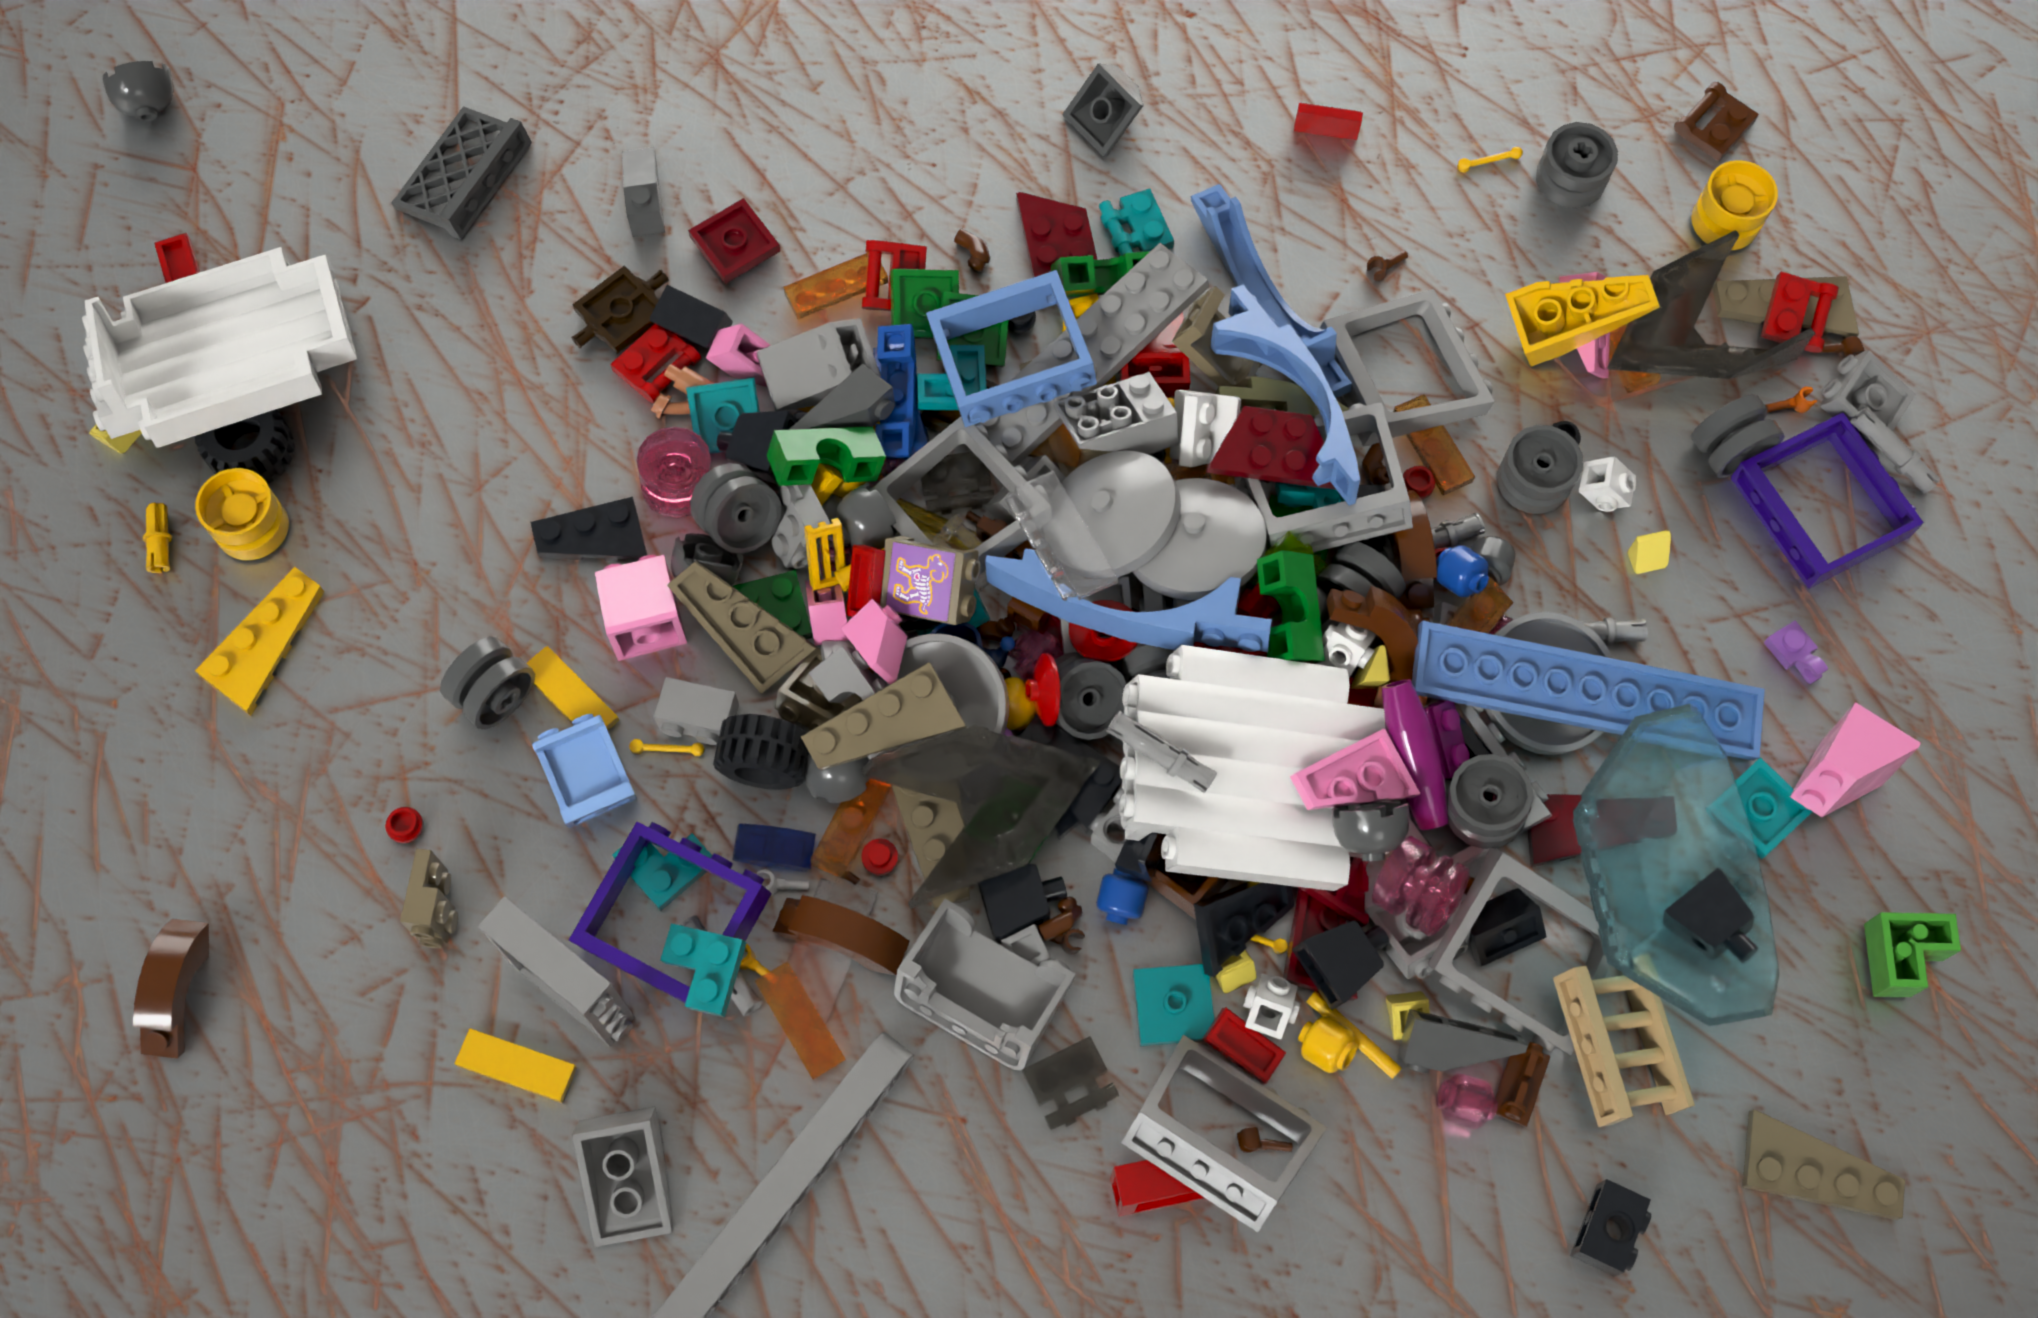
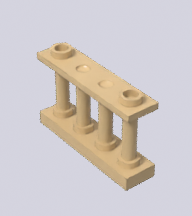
M1648 957L1640 958L1619 968L1621 976L1591 980L1587 966H1579L1553 977L1598 1127L1612 1125L1634 1117L1631 1107L1662 1102L1665 1115L1674 1114L1695 1106L1691 1088L1683 1070ZM1626 991L1633 1012L1603 1017L1596 995ZM1638 1027L1644 1049L1614 1054L1608 1032ZM1650 1064L1656 1087L1626 1092L1619 1069Z

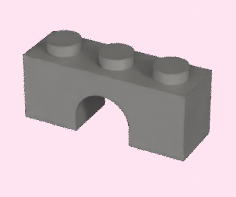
M841 646L809 672L827 700L834 703H842L853 694H857L862 700H865L887 687L882 679H875L868 669L870 666L857 649ZM899 748L878 752L867 757L870 761H883Z

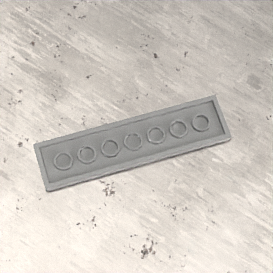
M1159 243L1076 320L1093 361L1097 384L1083 388L1082 391H1074L1056 397L1049 402H1041L1015 413H1007L989 419L984 423L980 422L986 428L992 445L1001 444L1009 456V463L1013 467L1019 465L1063 424V421L1053 407L1054 402L1105 385L1209 288L1208 279ZM1067 329L1009 382L1077 360L1078 357Z

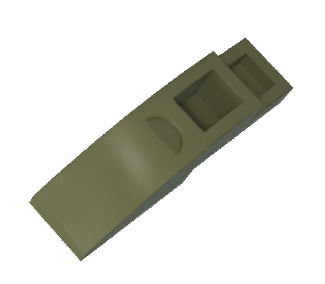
M1251 376L1245 387L1219 386L1215 393L1239 397L1241 399L1240 410L1244 406L1308 414L1312 415L1313 419L1320 413L1311 397L1299 385L1271 378ZM1338 402L1342 412L1347 411L1349 409L1348 407Z

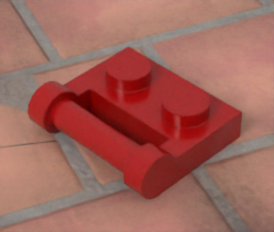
M867 240L865 252L869 254L866 297H862V309L891 311L890 273L888 299L879 298L882 254H891L890 271L892 269H925L927 246Z
M1781 271L1776 276L1760 337L1808 352H1822L1825 340L1822 339L1832 300L1837 298L1839 287L1831 283H1819ZM1811 295L1818 297L1809 335L1805 336L1800 334Z
M654 324L610 365L613 372L653 404L660 395V392L673 380L664 376L666 369L651 383L646 382L676 354L679 357L672 365L681 370L684 366H695L702 357L693 346L686 344L673 332Z

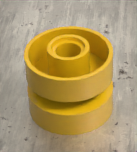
M1735 160L1718 166L1710 175L1692 210L1691 221L1696 234L1708 245L1721 250H1738L1751 244L1757 237L1778 199V189L1773 177L1761 166L1748 161Z
M232 468L218 472L202 485L197 494L195 502L197 518L219 547L233 558L239 560L263 558L274 552L287 535L289 519L285 508L266 481L254 471L244 468Z

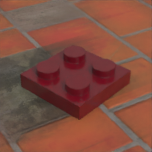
M744 198L688 230L691 240L725 284L781 251L780 244Z

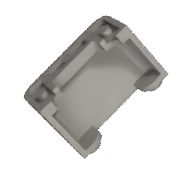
M944 899L897 969L894 996L909 1010L1013 1070L1022 1071L1032 1057L1070 989L1076 973L1072 972L1064 962L1058 959H1051V961L1043 960L1039 966H1036L974 930L975 921L972 917L973 913L968 907L961 903H952Z

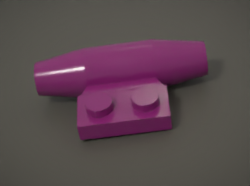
M1410 679L1382 686L1385 729L1420 792V795L1406 799L1420 830L1444 826L1449 822L1445 779L1452 778L1454 772L1463 762L1469 760V750L1465 745L1462 734L1460 716L1456 711L1454 702L1448 700H1438L1423 708Z

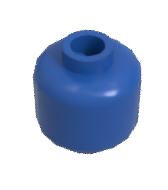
M1457 545L1453 548L1449 547L1436 560L1437 581L1458 597H1469L1474 593H1480L1488 584V562L1467 546Z
M1114 868L1113 874L1108 873L1102 877L1096 906L1099 910L1107 913L1105 920L1127 925L1129 918L1138 919L1142 917L1149 887L1141 878L1117 871Z

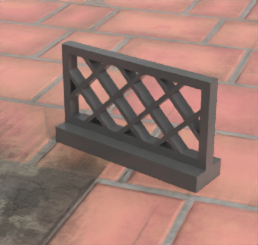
M463 106L391 204L396 210L447 229L450 236L461 240L531 145L532 141L522 122L513 118L505 122ZM468 119L477 122L478 127L461 132ZM500 131L495 140L487 142L486 134ZM481 137L482 144L465 149V141ZM459 144V152L447 156L443 155L447 147ZM484 153L477 164L469 166L468 158ZM463 161L464 168L447 173V165ZM441 168V176L429 180L425 179L429 171ZM466 178L458 189L451 191V182ZM442 185L445 186L446 193L429 198L428 190ZM423 193L424 200L413 204L406 203L412 195ZM448 202L439 215L432 212V207Z

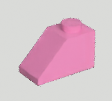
M742 323L718 330L706 359L731 377L738 379L755 378V384L767 387L757 357V351L771 345Z
M810 580L805 581L815 646L822 645V641H848L849 639L841 630L847 623L841 585L838 584L814 591L810 585Z
M871 599L841 630L870 668L891 685L897 681L908 636L898 625L902 618L889 605L882 608Z

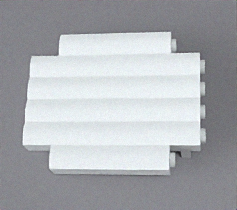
M281 247L124 296L125 311L121 312L122 319L114 322L111 320L99 297L85 300L86 315L82 316L87 335L85 338L86 345L83 348L89 362L87 373L92 383L90 395L97 407V410L93 411V416L99 430H106L111 439L141 430L145 440L152 439L156 448L321 395L322 388L317 372L357 359L340 289L326 255L290 265Z
M1181 645L1167 659L1166 675L1170 679L1138 674L1126 684L1122 697L1123 705L1125 706L1124 714L1177 748L1181 749L1184 747L1189 751L1188 755L1215 770L1217 775L1210 787L1203 793L1177 775L1174 777L1166 773L1167 769L1122 741L1125 757L1121 762L1120 776L1124 794L1120 798L1119 814L1121 816V825L1125 829V839L1139 841L1152 832L1166 834L1161 846V855L1163 859H1166L1165 871L1330 891H1335L1348 885L1350 872L1349 856L1362 858V854L1349 852L1337 840L1332 822V808L1334 807L1307 810L1290 778L1293 774L1385 728L1384 709L1347 704L1350 686L1347 669ZM1360 804L1348 805L1349 811L1355 810V807L1360 806Z

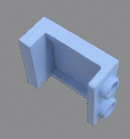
M586 714L572 721V727L560 732L558 728L547 730L537 736L539 741L532 743L557 800L562 818L568 828H572L637 800L601 715L593 717V714Z

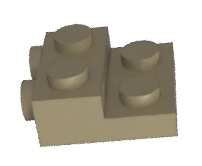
M818 647L803 660L780 687L775 704V709L778 710L783 720L791 723L798 721L809 727V731L863 701L857 694L851 695L842 703H834L827 700L809 674L812 669L822 662L821 649Z
M416 848L400 922L410 931L411 936L416 937L420 941V945L430 948H442L443 943L448 944L450 933L456 931L458 924V912L455 911V907L445 897L450 891L451 874L448 873V869L432 850Z

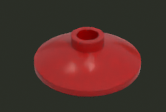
M1097 600L1092 602L1110 609L1134 612L1125 604L1113 600ZM1069 623L1070 642L1075 650L1086 658L1102 662L1116 661L1129 655L1138 645L1136 642ZM1101 636H1109V638H1100V637H1101Z
M1042 653L1039 656L1032 679L1026 680L1025 683L1026 699L1028 702L1033 701L1037 715L1044 726H1053L1056 723L1061 699L1058 668L1050 653Z

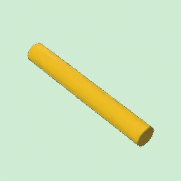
M1317 991L1308 998L1306 1003L1322 1017L1328 1016L1349 1028L1355 1035L1354 1043L1358 1045V1049L1390 1078L1393 1079L1402 1069L1398 1063L1336 1008L1331 1011Z

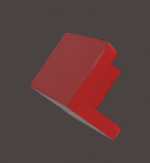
M1258 583L1253 590L1246 589L1239 598L1237 615L1271 619L1281 607L1272 596L1260 594Z

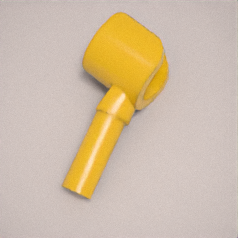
M746 944L745 951L747 955L742 959L739 969L747 970L750 968L774 986L779 978L756 960L755 953Z

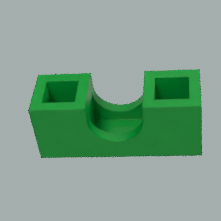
M1150 251L1125 253L1119 257L1100 260L1093 259V255L1060 257L1051 265V272L1057 270L1067 298L1087 296L1095 293L1097 295H1104Z
M873 427L774 430L767 458L778 485L789 486L812 484L820 463L835 467L841 473L845 483L877 481L886 455Z
M1282 550L1257 559L1260 594L1275 598L1283 614L1282 624L1271 627L1268 652H1266L1267 657L1311 664L1325 661L1313 555Z

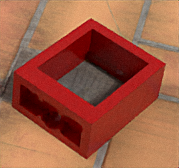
M1148 1160L1114 1166L1110 1176L1118 1217L1205 1199Z

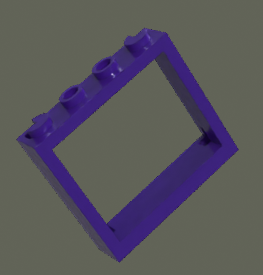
M1843 412L1741 462L1730 477L1808 589L1910 538L1924 523L1915 511L1916 507L1909 503L1900 491L1897 481L1889 476L1879 462L1877 454L1867 446L1859 435L1858 429L1851 424ZM1828 440L1894 530L1829 564L1763 473Z
M636 822L571 934L569 941L686 1003L690 990L689 986L595 937L636 867L634 863L643 848L647 847L650 842L746 891L722 935L746 941L772 893L762 885L764 879L747 869L744 870L743 874L732 870L733 863L715 853L711 858L701 854L702 847L686 838H682L680 843L669 838L671 832L654 822H651L649 827Z

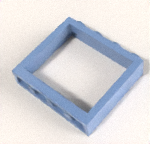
M1057 270L926 313L965 427L980 422L984 423L989 419L1007 413H1015L1041 402H1049L1056 397L1074 391H1082L1083 388L1097 384L1093 361ZM1057 304L1078 359L966 396L947 340Z

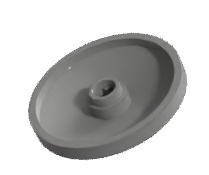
M1116 451L1097 456L1072 471L1055 490L1049 501L1052 522L1043 527L1045 542L1057 562L1073 575L1091 580H1105L1126 575L1153 559L1172 536L1181 508L1178 486L1167 468L1159 460L1148 454L1137 451Z
M1201 478L1175 480L1181 500L1180 515L1176 528L1162 550L1145 565L1133 571V574L1150 589L1162 595L1182 600H1198L1217 589L1230 577L1241 578V587L1258 570L1257 559L1265 555L1266 526L1260 510L1248 496L1228 484Z
M1535 612L1520 616L1494 634L1613 658L1603 640L1590 627L1573 617L1556 612ZM1484 708L1490 721L1495 724L1504 737L1515 745L1534 753L1546 755L1569 753L1590 744L1603 733V731Z
M947 634L921 635L906 641L897 680L930 662L967 728L943 733L924 741L919 740L902 745L885 759L895 768L913 777L927 780L953 779L977 769L997 749L1008 723V690L1003 675L996 663L984 650L974 643ZM874 671L873 676L875 679L880 678L887 686L890 685Z

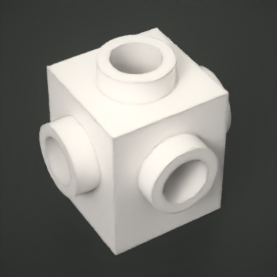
M1615 456L1584 462L1579 493L1600 511L1611 512L1617 508L1631 506L1633 492L1636 489V476Z
M1342 622L1337 627L1331 624L1322 637L1323 645H1325V661L1316 664L1345 668L1348 670L1350 678L1357 666L1362 669L1365 668L1375 652L1369 646L1376 637V634L1367 629Z
M1261 974L1257 987L1249 986L1243 1007L1249 1008L1245 1027L1281 1040L1287 1022L1294 1024L1299 1012L1301 1002L1295 1001L1298 986L1289 983L1286 979L1279 976Z

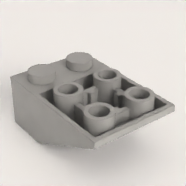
M861 318L829 322L757 351V357L775 411L816 406L862 364L881 377Z
M1150 372L1053 403L1054 409L1079 449L1111 452L1137 451L1151 454L1178 445L1177 412Z

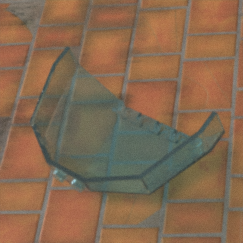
M1686 704L1636 716L1581 793L1582 799L1573 811L1574 828L1578 845L1581 846L1582 850L1580 854L1586 880L1591 889L1589 893L1595 919L1599 924V937L1607 963L1621 971L1627 978L1707 1026L1770 1016L1773 1013L1780 972L1769 899L1752 830L1726 753L1696 706ZM1717 868L1725 874L1755 917L1753 928L1746 935L1759 949L1744 963H1741L1728 949L1716 959L1711 960L1663 925L1664 910Z

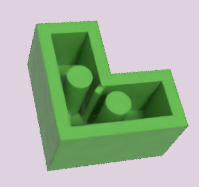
M1880 912L1864 923L1873 997H1912L1928 988L1925 961H1944L1961 951L1956 914Z

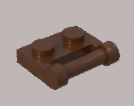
M1712 82L1705 90L1704 97L1686 116L1679 118L1674 124V129L1681 137L1720 162L1756 121L1759 114L1728 94L1724 85L1719 82ZM1713 104L1720 107L1721 110L1703 130L1696 127V123Z

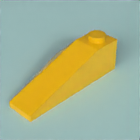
M1649 275L1606 277L1604 280L1596 281L1573 279L1565 283L1542 281L1505 294L1530 367L1562 356L1660 308Z

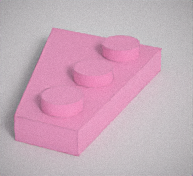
M1385 728L1290 776L1307 810L1408 799L1420 795L1417 786Z

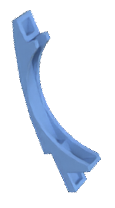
M1220 184L1192 195L1191 202L1236 287L1244 285L1252 296H1256L1263 310L1276 321L1278 328L1291 324L1319 364L1335 398L1351 392V381L1334 359L1337 333L1332 326L1327 329H1318L1309 325L1289 307L1280 295L1257 253L1244 218L1241 203L1237 197L1230 199Z
M1244 285L1232 288L1228 311L1231 317L1213 323L1211 349L1215 354L1242 357L1272 367L1296 382L1311 397L1322 416L1326 431V441L1316 457L1319 466L1312 479L1317 486L1331 482L1349 506L1355 504L1360 484L1356 454L1342 410L1319 364L1291 324L1278 328L1276 321L1267 315L1257 297L1252 296Z
M1025 549L1022 560L986 556L985 565L988 583L1023 602L1070 623L1127 641L1176 650L1181 645L1194 646L1195 642H1200L1213 647L1221 645L1241 648L1248 652H1268L1272 619L1237 615L1241 578L1230 577L1208 595L1181 607L1155 612H1130L1106 608L1072 593L1048 572L1036 550Z

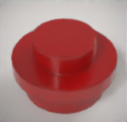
M1414 466L1403 473L1407 490H1414L1421 499H1425L1432 494L1435 488V478L1428 468Z
M411 807L395 809L390 813L385 824L388 836L397 843H410L420 836L424 826L422 816Z
M873 839L862 850V864L868 872L874 875L888 874L897 865L898 851L895 845L887 839Z

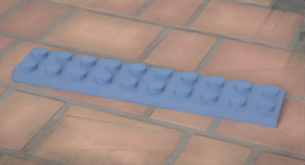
M1422 621L1418 624V644L1415 650L1412 684L1419 696L1444 701L1448 700L1454 703L1752 761L1760 758L1764 688Z

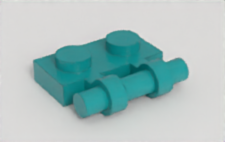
M1150 188L1120 197V210L1114 209L1109 200L1099 204V209L1102 213L1100 219L1104 228L1109 229L1112 235L1111 243L1115 252H1119L1121 256L1125 253H1132V249L1139 247L1140 252L1151 251L1159 243L1168 249L1174 248V238ZM1128 223L1132 233H1125L1121 225Z

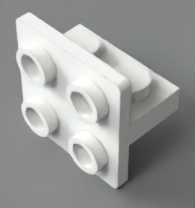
M1181 389L1176 390L1174 409L1177 412L1178 445L1170 447V458L1178 459L1179 465L1187 467L1209 464L1240 412L1241 399L1235 396Z

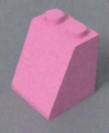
M646 555L639 558L636 562L624 565L611 564L603 570L595 572L606 634L618 661L687 644L676 595L667 586L672 579L664 555Z
M1855 702L1821 740L1790 797L1820 817H1824L1881 787L1919 748L1921 743Z

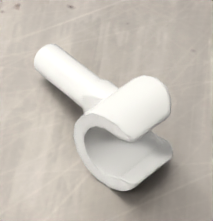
M766 869L757 872V875L763 879H771L770 884L765 888L772 895L778 890L809 889V881L780 879Z

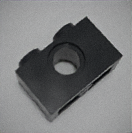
M1608 1179L1598 1183L1570 1256L1613 1277L1624 1273L1625 1270L1630 1271L1638 1255V1249L1634 1248L1638 1234L1643 1235L1651 1220L1652 1214L1647 1211L1651 1199ZM1608 1220H1613L1619 1224L1622 1232L1619 1240L1612 1238L1608 1234L1606 1229Z

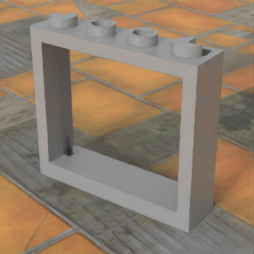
M504 896L477 926L514 968L608 1046H611L615 1040L618 1042L624 1034L628 1035L633 1027L631 1022L635 1016L612 984Z

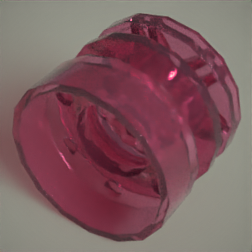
M674 426L659 429L646 437L639 447L636 459L643 499L649 507L662 516L673 518L690 516V500L694 488L703 475L712 470L709 448L700 435L689 429Z
M1409 836L1392 852L1380 871L1374 885L1372 903L1394 916H1399L1407 910L1406 923L1413 927L1419 925V931L1431 937L1446 924L1457 909L1468 884L1470 869L1459 862L1453 865V859L1446 855L1438 858L1434 863L1436 850L1415 837Z

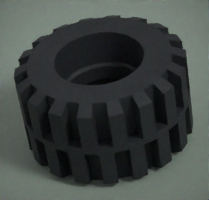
M277 409L194 436L199 454L214 474L227 469L244 468L259 474L267 484L274 481L272 476L275 474L279 476L285 471L283 465H290L292 457L289 453L294 452L295 445L292 442V439H294L293 434ZM250 432H259L256 440L248 447L231 450L234 442L242 435Z
M758 714L729 716L722 721L713 761L714 768L727 778L752 787L774 790L798 787L804 782L805 767L809 753L801 736L808 732L791 722L771 716Z

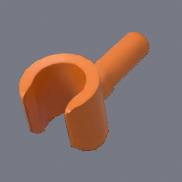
M1805 386L1793 398L1766 404L1767 413L1787 408H1793L1799 413L1807 412L1817 402V400L1808 401L1805 399L1813 391V388Z

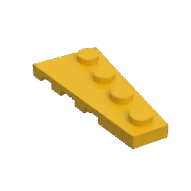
M294 567L202 662L195 672L251 716L257 707L255 702L262 690H267L274 678L272 673L281 658H286L292 647L290 645L298 630L303 629L324 590L319 584Z

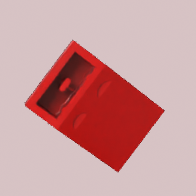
M1183 312L1118 372L1119 381L1150 372L1167 398L1174 399L1176 390L1190 389L1189 358L1172 343L1184 320Z

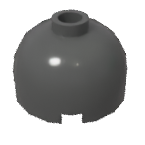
M135 61L115 66V74L110 77L107 72L103 74V83L110 102L120 112L128 116L137 117L140 121H149L157 118V114L170 105L174 93L170 68L161 63L163 69L155 68L153 61Z
M865 483L850 491L841 499L837 506L836 518L842 523L844 546L849 545L853 548V545H866L882 549L885 547L886 538L900 536V532L893 535L891 526L896 523V520L888 504L876 489L870 492L867 490L870 485L869 483Z
M690 533L685 535L683 541L680 540V537L675 539L672 550L671 570L675 578L696 560L732 586L740 574L744 556L739 553H729L715 543L709 535Z
M808 753L804 782L811 795L817 799L818 795L819 797L826 798L829 803L849 801L861 795L867 789L866 783L870 780L871 775L874 779L876 775V762L870 761L868 757L820 770L810 753Z
M1401 802L1365 803L1355 807L1353 811H1349L1348 806L1332 808V822L1335 836L1340 845L1346 850L1362 854V861L1385 860V853L1396 850L1406 839L1410 822L1409 804L1401 805Z

